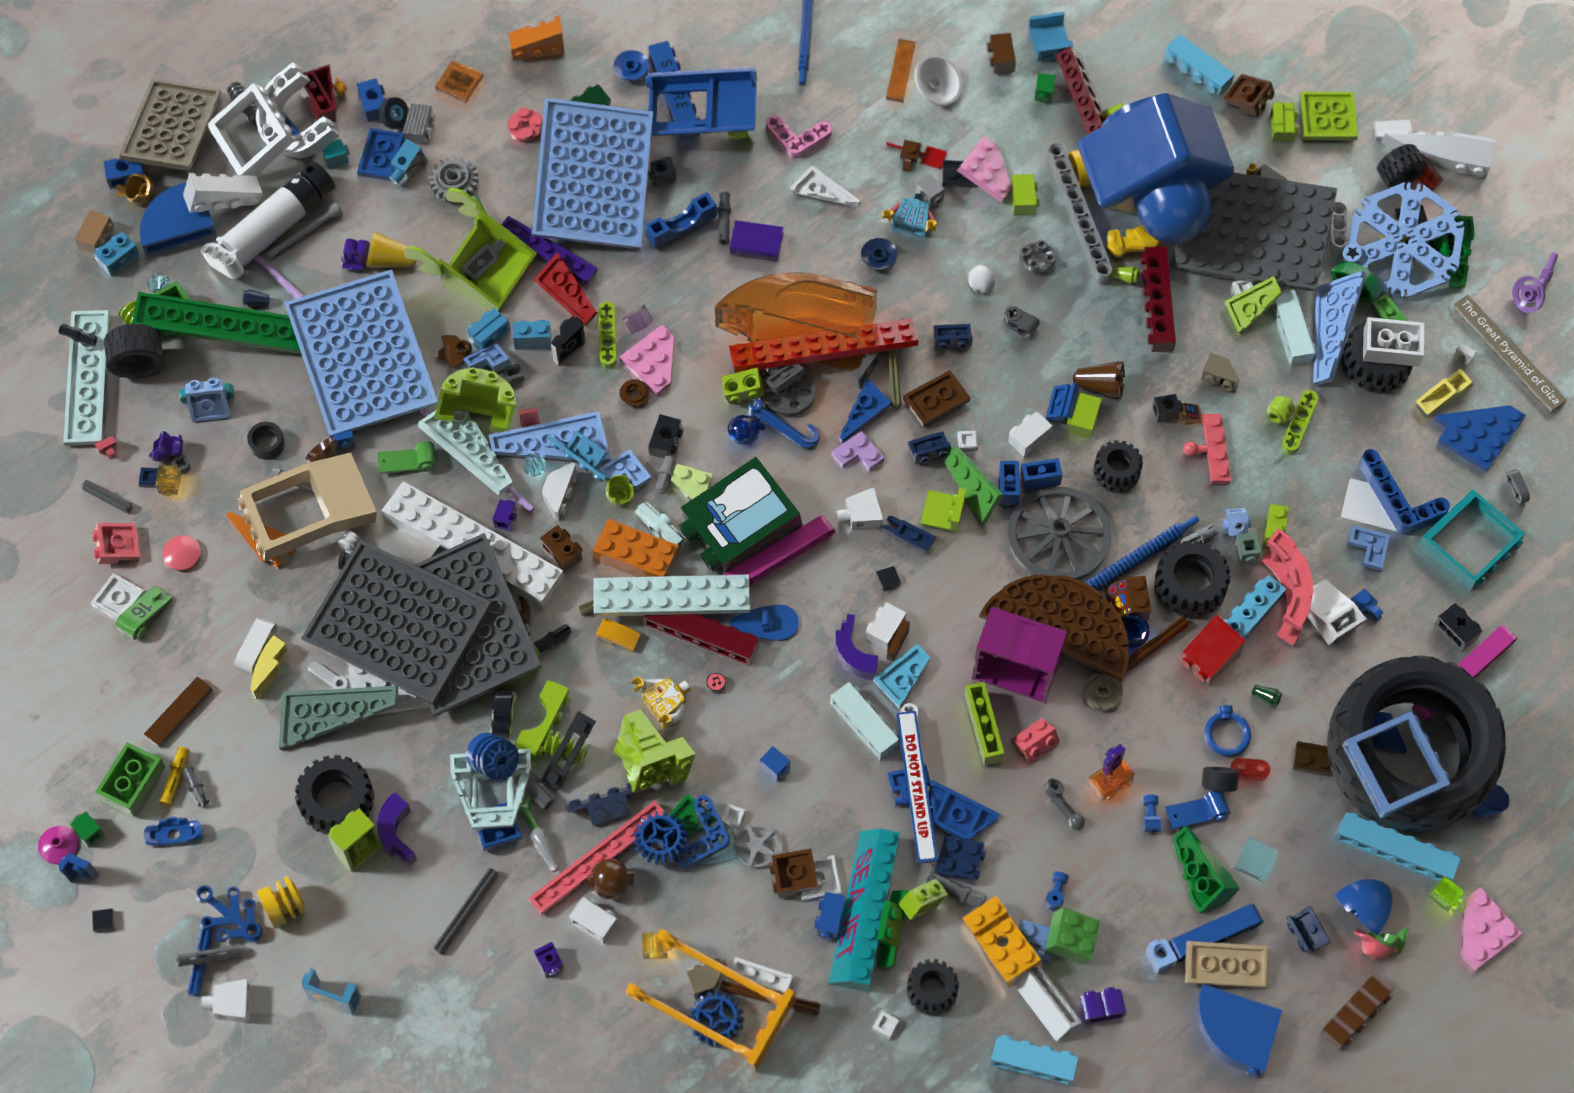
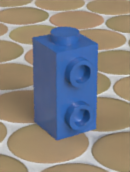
M825 892V897L820 898L818 910H821V915L816 917L814 929H817V936L822 940H837L845 905L844 895Z

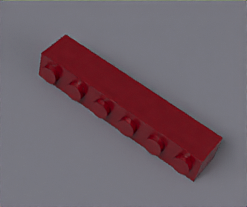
M701 614L643 615V625L748 666H751L759 648V639L755 635L740 632L733 626H724L715 619L709 620L704 618Z

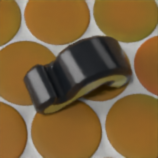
M498 689L495 692L492 704L490 733L500 737L508 738L511 736L513 707L517 701L515 691Z

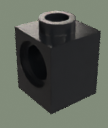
M670 156L650 162L648 174L650 180H654L656 187L677 180L676 169Z
M1176 394L1154 397L1152 407L1156 422L1179 419L1180 411L1183 408L1182 402L1178 400Z

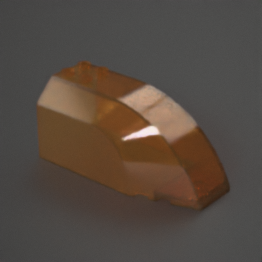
M784 272L771 274L751 280L723 297L715 305V327L736 336L738 333L747 337L749 342L784 338L792 335L798 336L812 332L818 333L827 330L859 339L863 326L865 324L871 325L874 322L878 290L870 286L857 285L851 281L846 282L813 273ZM864 354L814 362L854 372L856 368L860 367Z

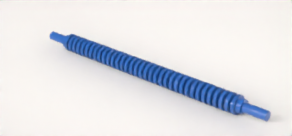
M1195 515L1182 524L1172 525L1084 583L1092 586L1097 591L1101 590L1107 584L1115 581V579L1123 576V574L1151 558V556L1171 545V543L1182 538L1186 532L1185 530L1198 523L1199 518Z

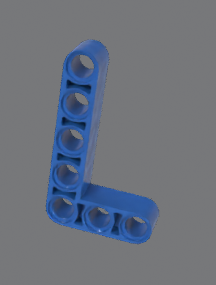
M1373 449L1364 451L1359 467L1400 534L1407 535L1435 524L1448 513L1450 503L1447 499L1441 497L1411 508L1379 453Z

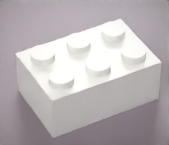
M1367 318L1364 326L1363 361L1420 366L1424 356V323Z

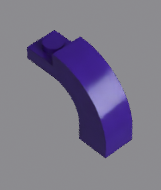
M847 614L846 620H842L841 631L836 630L835 634L837 657L848 672L859 678L873 681L877 671L878 656L863 653L853 645L851 638L855 624V615Z
M394 792L380 809L377 819V831L382 846L390 857L396 853V856L401 861H407L412 864L417 859L415 853L397 837L399 823L411 810L409 804Z

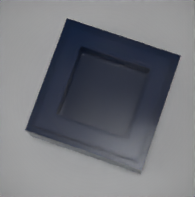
M141 467L139 487L159 488L160 468Z

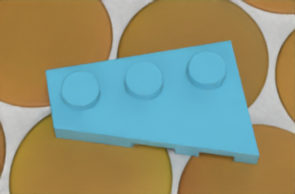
M917 644L873 678V682L899 709L928 665L931 657Z

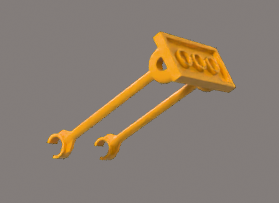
M660 929L656 936L659 943L669 948H676L766 997L770 1002L777 1005L775 1011L771 1010L766 1018L767 1025L765 1029L761 1028L756 1036L757 1043L753 1050L649 996L646 991L632 983H629L625 990L626 995L636 1001L647 1003L731 1049L746 1059L748 1068L756 1072L796 1001L795 992L787 988L784 994L781 995L767 989L678 941L671 933Z

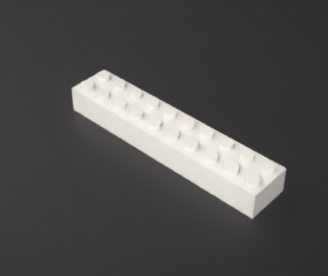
M404 481L381 510L384 521L436 550L439 546L448 550L485 533L510 592L522 596L526 601L542 610L546 608L565 580L563 570Z

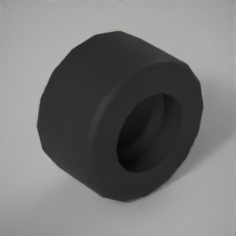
M1205 767L1202 774V787L1219 792L1237 791L1239 772L1238 770L1226 767Z

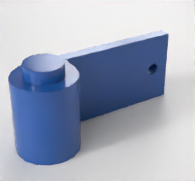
M1219 791L1209 792L1202 799L1165 807L1173 830L1214 820L1222 822L1227 820L1231 814L1224 792Z

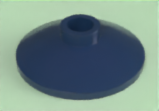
M874 238L863 245L861 259L867 267L873 270H885L896 262L897 249L887 239Z

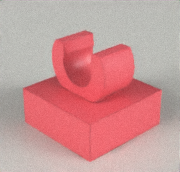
M537 407L518 411L522 428L540 424Z
M113 436L95 444L99 454L105 451L109 459L116 456L112 448L117 445Z

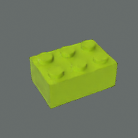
M359 808L355 812H350L341 824L333 826L328 834L336 856L351 872L382 846L375 825Z

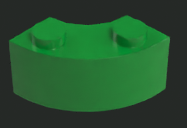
M1340 262L1331 270L1333 280L1359 271L1366 273L1358 302L1373 300L1383 291L1375 275L1359 264Z

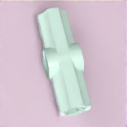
M643 502L638 506L635 515L648 526L654 536L679 545V549L684 546L687 538L674 527L668 516L660 514L648 502Z

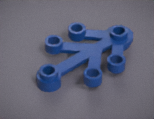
M203 885L197 889V900L200 903H208L224 917H203L200 924L202 929L209 930L212 926L232 924L240 928L236 930L219 929L216 936L219 942H226L229 938L243 937L248 942H256L262 937V927L255 922L254 909L256 903L253 899H246L243 903V910L247 913L246 922L240 917L238 900L240 891L237 887H230L227 891V897L230 899L231 905L230 910L213 897L211 887ZM235 891L237 895L231 896L230 892ZM205 893L208 897L204 899L200 895ZM251 903L253 907L247 908L246 904ZM207 920L210 921L211 924L206 926L203 924V922ZM254 930L256 934L250 935L248 932ZM225 933L227 936L225 938H221L219 934Z

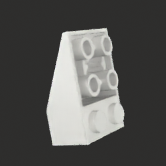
M1326 579L1313 586V597L1307 616L1328 645L1358 628L1366 620L1355 603Z

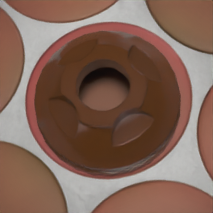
M330 437L320 442L306 455V461L310 463L334 457L336 455L335 440Z

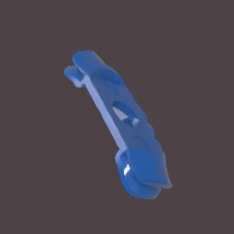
M169 817L165 820H159L158 825L147 826L144 830V839L146 845L153 846L191 843L201 839L204 832L202 825L197 820L188 821L184 817ZM178 831L180 835L177 839L172 840L168 838L169 833Z

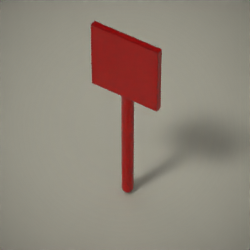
M890 142L886 143L887 146L902 150L903 146ZM927 146L925 152H920V155L923 156L920 164L941 169L947 151Z

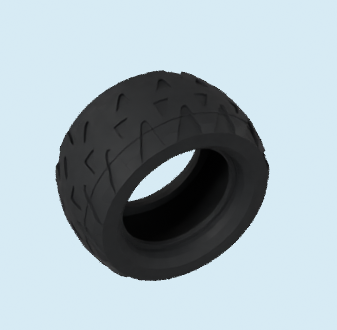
M1432 656L1399 657L1368 669L1354 680L1344 692L1333 711L1329 723L1327 736L1328 759L1332 774L1337 781L1340 791L1352 805L1359 809L1362 815L1396 830L1409 832L1436 830L1466 818L1484 802L1496 786L1502 772L1506 753L1504 721L1499 708H1496L1489 690L1480 680L1477 682L1461 666L1452 662L1445 663ZM1402 703L1418 704L1427 707L1444 718L1454 731L1460 753L1456 774L1450 779V785L1445 790L1380 818L1342 745L1347 739L1372 729L1375 714L1386 707ZM1372 737L1357 744L1388 804H1392L1432 786L1408 783L1390 773L1377 757Z

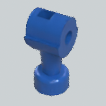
M1154 794L1143 796V805L1147 807V815L1143 816L1144 832H1161V818L1156 814L1155 808L1159 804V797Z
M1053 872L1052 881L1055 884L1052 891L1046 896L1047 909L1052 912L1059 910L1061 905L1063 906L1064 896L1062 888L1063 885L1068 883L1069 876L1063 872Z

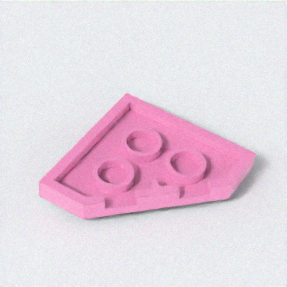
M983 136L957 171L995 199L1002 202L1012 187L999 146Z
M661 324L620 356V361L641 381L646 383L656 396L671 386L674 336Z
M1481 887L1464 900L1462 931L1463 946L1461 956L1476 971L1522 935L1518 928Z

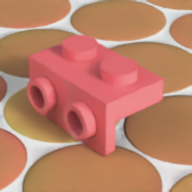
M1041 718L1012 738L1011 742L1013 746L1025 755L1026 761L1032 763L1059 744L1060 740L1056 729Z

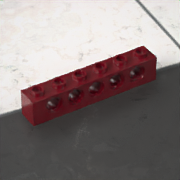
M1070 46L1057 54L1056 57L1088 135L1102 127L1106 116L1081 54Z
M1167 246L1145 247L1144 253L1140 254V264L1144 265L1142 281H1145L1143 296L1147 297L1144 309L1145 313H1148L1146 328L1150 330V334L1147 336L1148 345H1151L1152 352L1174 351L1176 337Z

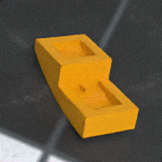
M605 618L595 636L609 644L615 643L630 652L634 650L641 635L629 627Z

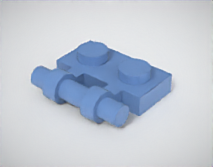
M1021 919L1018 927L1030 945L1040 948L1039 951H1034L1041 961L1050 964L1052 956L1045 954L1050 928Z

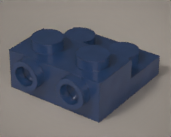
M945 835L934 872L943 877L973 885L974 879L978 880L981 868L978 867L979 862L984 861L987 852L986 849H983L984 843L968 838L961 840Z

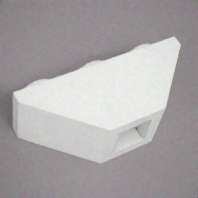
M570 463L549 473L542 489L543 499L557 521L560 520L561 515L565 514L567 508L565 503L567 498H571L573 492L572 484L578 479L579 471L576 469V463Z

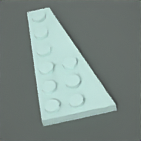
M455 409L453 423L434 419L436 411L419 421L418 427L498 496L512 486V479L503 465H500L497 461L495 452L489 448L488 441L476 422L470 418L469 411Z

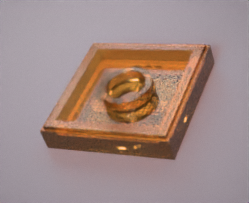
M452 60L435 85V90L467 103L482 80L483 73Z

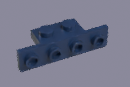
M627 783L624 788L613 787L602 795L599 793L591 794L586 800H572L565 808L569 813L587 807L592 826L631 814L626 795L634 792L632 791L631 784Z

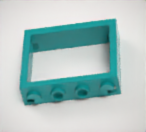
M1472 489L1423 535L1419 545L1472 590L1476 585H1482L1486 580L1485 576L1488 573L1493 574L1498 569V564L1501 561L1505 562L1511 556L1510 552L1513 549L1518 550L1524 543L1522 539L1526 533ZM1470 506L1512 540L1476 576L1472 575L1434 542Z

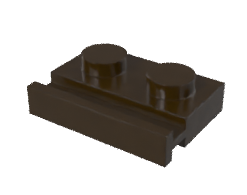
M1297 741L1293 770L1332 777L1327 746Z

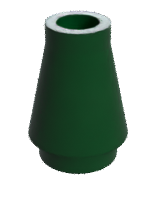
M1255 684L1251 695L1257 697L1270 707H1277L1282 698V692H1279V689Z

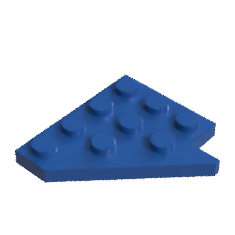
M1511 405L1439 414L1435 416L1434 421L1444 426L1446 430L1439 438L1438 443L1487 472L1526 415Z

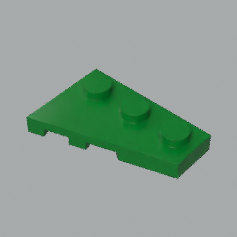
M689 794L667 816L669 817L673 813L674 820L676 818L681 819L680 824H685L684 830L688 832V836L685 837L686 839L704 829L694 807L695 799ZM702 805L700 806L706 811V813H710L705 807H703ZM709 818L707 825L710 826L717 822V818ZM659 825L661 828H668V826ZM657 833V838L659 840H662L664 843V837L662 838V836H659V834ZM677 835L673 836V839L668 842L669 848L675 844Z

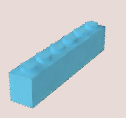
M1345 813L1335 840L1446 885H1450L1453 881L1461 859L1453 852L1442 851L1433 844L1422 843L1413 836H1405L1395 829L1382 827L1375 821L1362 819L1356 813Z

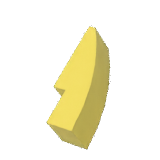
M1460 368L1449 378H1444L1416 400V403L1428 416L1472 388L1473 382Z
M274 635L260 654L254 669L250 690L255 699L263 693L282 671L279 662L288 653L286 644Z

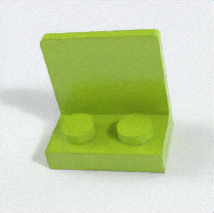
M959 487L958 494L954 495L928 490L921 525L958 532L966 489Z

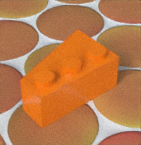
M560 15L556 16L553 21L546 23L544 20L539 22L540 25L532 28L526 26L509 32L512 60L539 58L565 53Z

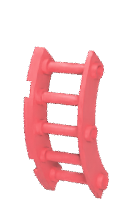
M1278 528L1268 540L1267 546L1270 549L1261 562L1274 573L1280 584L1286 588V614L1282 619L1284 620L1283 625L1276 636L1293 647L1310 610L1313 597V580L1304 554L1302 555L1297 548V544Z

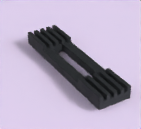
M580 711L577 712L541 779L542 782L557 791L560 790L596 720ZM576 733L580 737L563 769L557 767V763L571 737Z

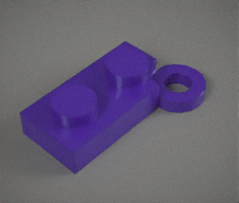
M1121 744L1116 748L1111 747L1105 753L1106 758L1103 761L1102 771L1107 776L1122 764L1126 749Z

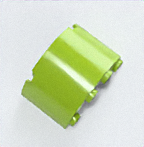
M473 367L459 370L448 376L444 381L434 419L453 423L455 409L492 416L491 431H509L516 407V396L510 384L495 372Z

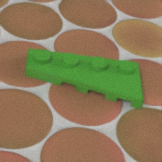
M952 447L944 462L958 486L966 489L965 498L979 522L986 524L1001 500L1003 493L959 447Z

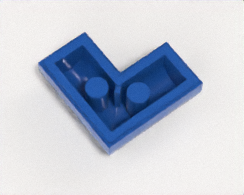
M507 802L493 807L507 806ZM515 821L513 827L486 828L477 831L482 851L522 839L517 821Z

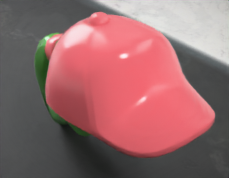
M1404 928L1397 935L1387 933L1376 935L1372 932L1366 934L1361 929H1355L1354 934L1362 939L1361 947L1363 953L1371 957L1372 960L1383 959L1390 954H1400L1405 947L1409 929Z

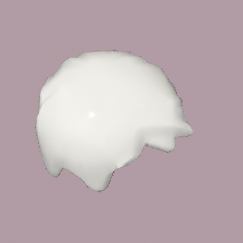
M984 265L974 267L968 275L969 286L974 291L988 294L995 284L993 271Z

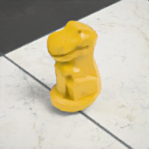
M1143 226L1127 229L1126 237H1122L1118 229L1110 230L1107 234L1106 250L1115 258H1120L1130 252H1144L1145 247L1161 246V242L1151 237Z

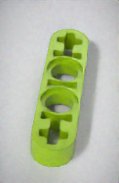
M606 301L601 303L598 308L599 358L601 366L610 369L617 362L616 320L614 305ZM605 309H609V318H605ZM604 324H611L612 328L604 330L602 326ZM605 340H611L613 342V344L608 347L604 346L602 343ZM606 352H610V362H606Z
M1306 390L1301 395L1281 445L1282 451L1286 454L1296 453L1318 401V395L1313 390ZM1311 397L1309 406H1306L1307 398ZM1305 411L1308 417L1301 418L1298 412ZM1298 426L1302 432L1294 433L1291 428ZM1291 438H1293L1295 440L1293 442V446L1290 448L1288 447V444Z

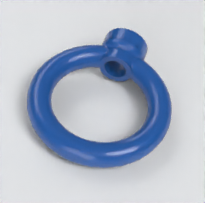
M1231 705L1217 707V713L1205 725L1204 735L1208 746L1221 756H1237L1243 753L1251 742V729L1248 722L1241 715L1233 712V706ZM1234 720L1241 726L1244 736L1239 746L1233 749H1226L1214 741L1212 730L1218 721Z

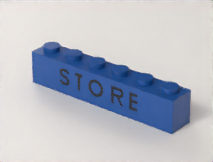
M668 41L648 46V56L654 73L681 71L679 61H675L674 58L676 57L674 47H670ZM690 92L662 94L672 122L700 120L699 117L696 118L695 113L697 111L695 104L690 101ZM684 134L677 136L680 141L691 137L699 136L700 134Z

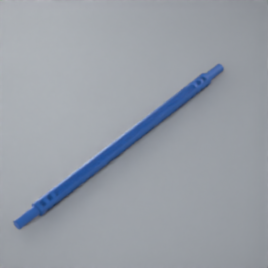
M803 0L798 70L800 71L799 85L801 86L806 85V76L809 70L813 0Z

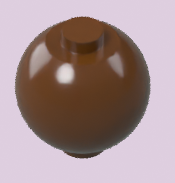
M604 859L593 867L591 874H588L589 887L592 886L593 891L601 898L615 899L622 896L627 891L628 886L634 885L633 869H627L619 860Z

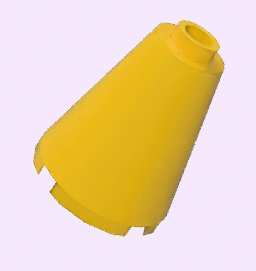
M373 232L367 267L408 268L412 267V264H416L417 260L406 258L405 250L409 246L378 232Z

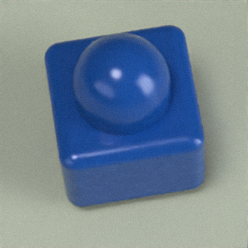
M1169 93L1140 99L1120 108L1104 121L1102 127L1077 142L1079 153L1099 206L1103 209L1139 217L1145 231L1154 239L1166 244L1186 243L1202 233L1210 220L1212 212V201L1208 189L1225 181L1234 172V165L1212 108Z

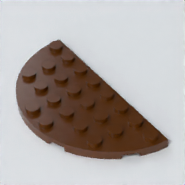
M1044 574L1020 578L1007 584L992 596L979 614L980 618L987 620L991 607L1067 631L1062 655L1121 682L1124 678L1129 659V642L1124 623L1114 606L1110 605L1099 591L1080 580L1064 575L1052 576Z

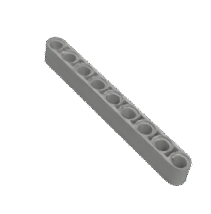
M1053 143L1049 146L1048 164L1094 280L1099 285H1106L1111 279V263L1066 150L1062 144Z

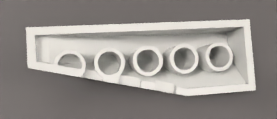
M1385 130L1382 138V144L1393 150L1406 144L1416 145L1427 164L1460 174H1471L1477 177H1487L1497 142L1496 139L1463 133L1445 136L1444 132H1437V135H1427L1426 132L1410 134L1409 131Z

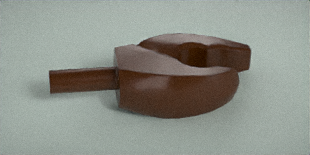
M519 596L522 607L519 613L530 635L531 632L528 624L530 623L531 610L527 601L522 596Z

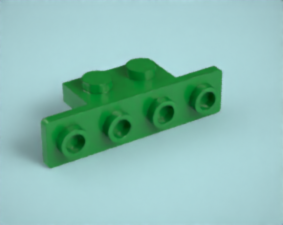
M908 890L892 891L890 901H884L877 940L881 942L877 961L878 968H893L895 966L905 912L898 904L909 892Z

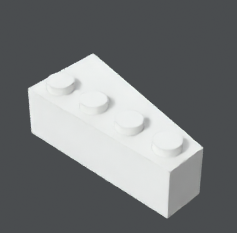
M189 173L183 196L191 213L230 207L236 208L245 205L253 206L259 204L262 190L255 175L227 177L226 174H220L218 177H211L210 174L196 176L195 173Z

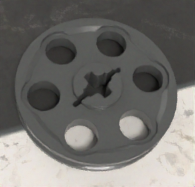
M804 369L806 374L803 375L805 378L802 381L796 380L786 387L791 390L790 393L785 391V389L778 394L764 389L765 395L760 396L763 405L773 414L782 417H794L806 412L813 404L816 396L815 381L806 369ZM767 373L763 376L764 387L766 386L764 380L770 377ZM809 389L812 393L809 396H803L801 391ZM779 400L782 404L779 407H774L771 405V402ZM793 402H797L800 404V407L798 409H792L790 408V404Z

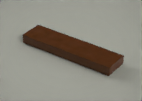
M197 676L149 727L144 736L160 748L213 690L212 687Z

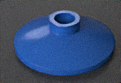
M628 50L620 53L615 58L613 67L618 77L627 81H634L642 78L647 73L649 62L643 53Z

